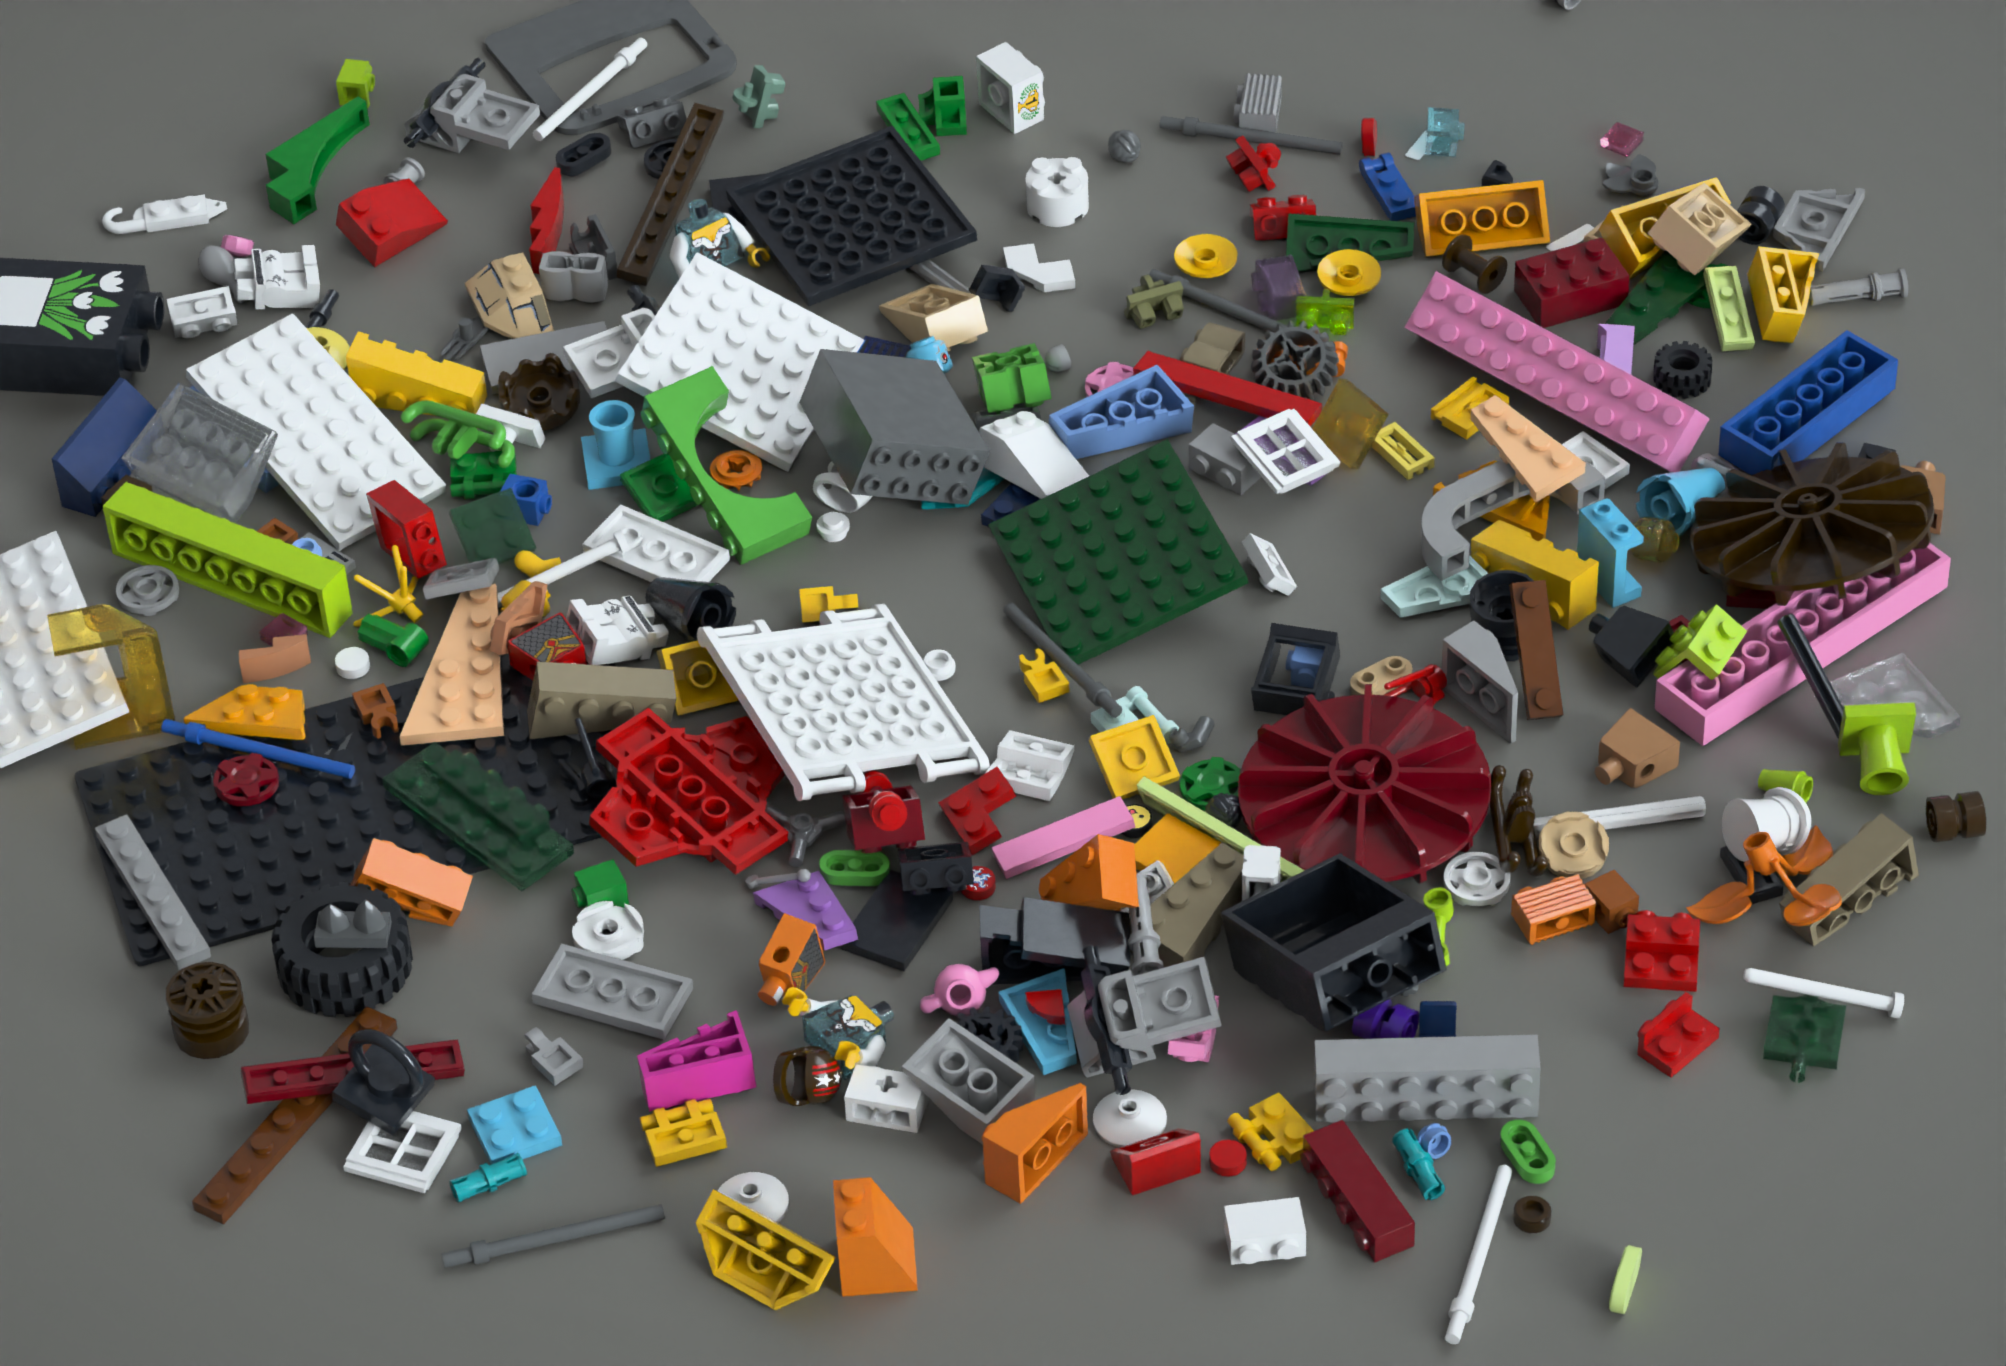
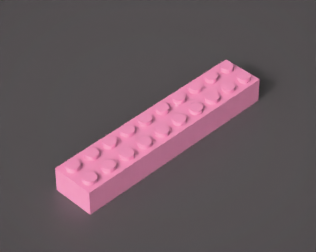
M1437 271L1405 325L1406 329L1422 339L1670 473L1681 470L1709 421L1707 416L1693 407Z
M1929 543L1926 548L1912 549L1900 558V574L1894 578L1874 572L1859 579L1845 582L1846 598L1838 599L1832 586L1794 591L1786 606H1778L1776 603L1741 625L1747 630L1745 636L1721 673L1713 680L1709 679L1689 660L1657 679L1655 710L1701 746H1705L1806 680L1802 669L1777 624L1780 618L1787 614H1794L1822 668H1824L1947 588L1951 558Z

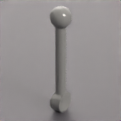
M803 868L797 873L767 877L751 875L745 882L749 889H753L760 884L791 880L807 882L811 874L808 869Z

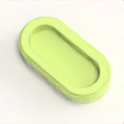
M1628 1245L1624 1249L1609 1300L1611 1312L1624 1315L1627 1310L1640 1267L1642 1248Z

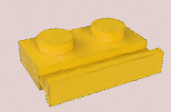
M1473 376L1431 408V419L1442 421V426L1467 440L1479 431L1470 420L1471 409L1495 395L1509 405V397L1486 383L1479 384L1477 378Z

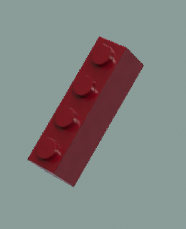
M1343 1119L1303 1135V1152L1300 1153L1302 1165L1306 1172L1314 1174L1318 1180V1186L1322 1195L1326 1199L1330 1198L1336 1206V1212L1340 1221L1344 1225L1348 1224L1360 1250H1366L1375 1263L1414 1247V1220Z

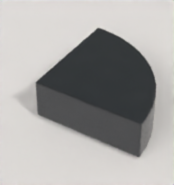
M1494 160L1482 177V186L1512 184L1513 177L1506 170L1507 166Z

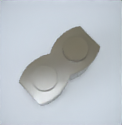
M1209 322L1203 329L1197 331L1194 342L1189 348L1183 350L1180 361L1229 375L1231 369L1237 365L1244 354L1245 332Z

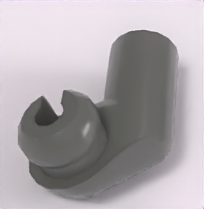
M1201 716L1192 732L1187 733L1183 728H1179V730L1174 729L1169 735L1172 748L1178 752H1186L1203 747L1214 728V721L1210 717Z

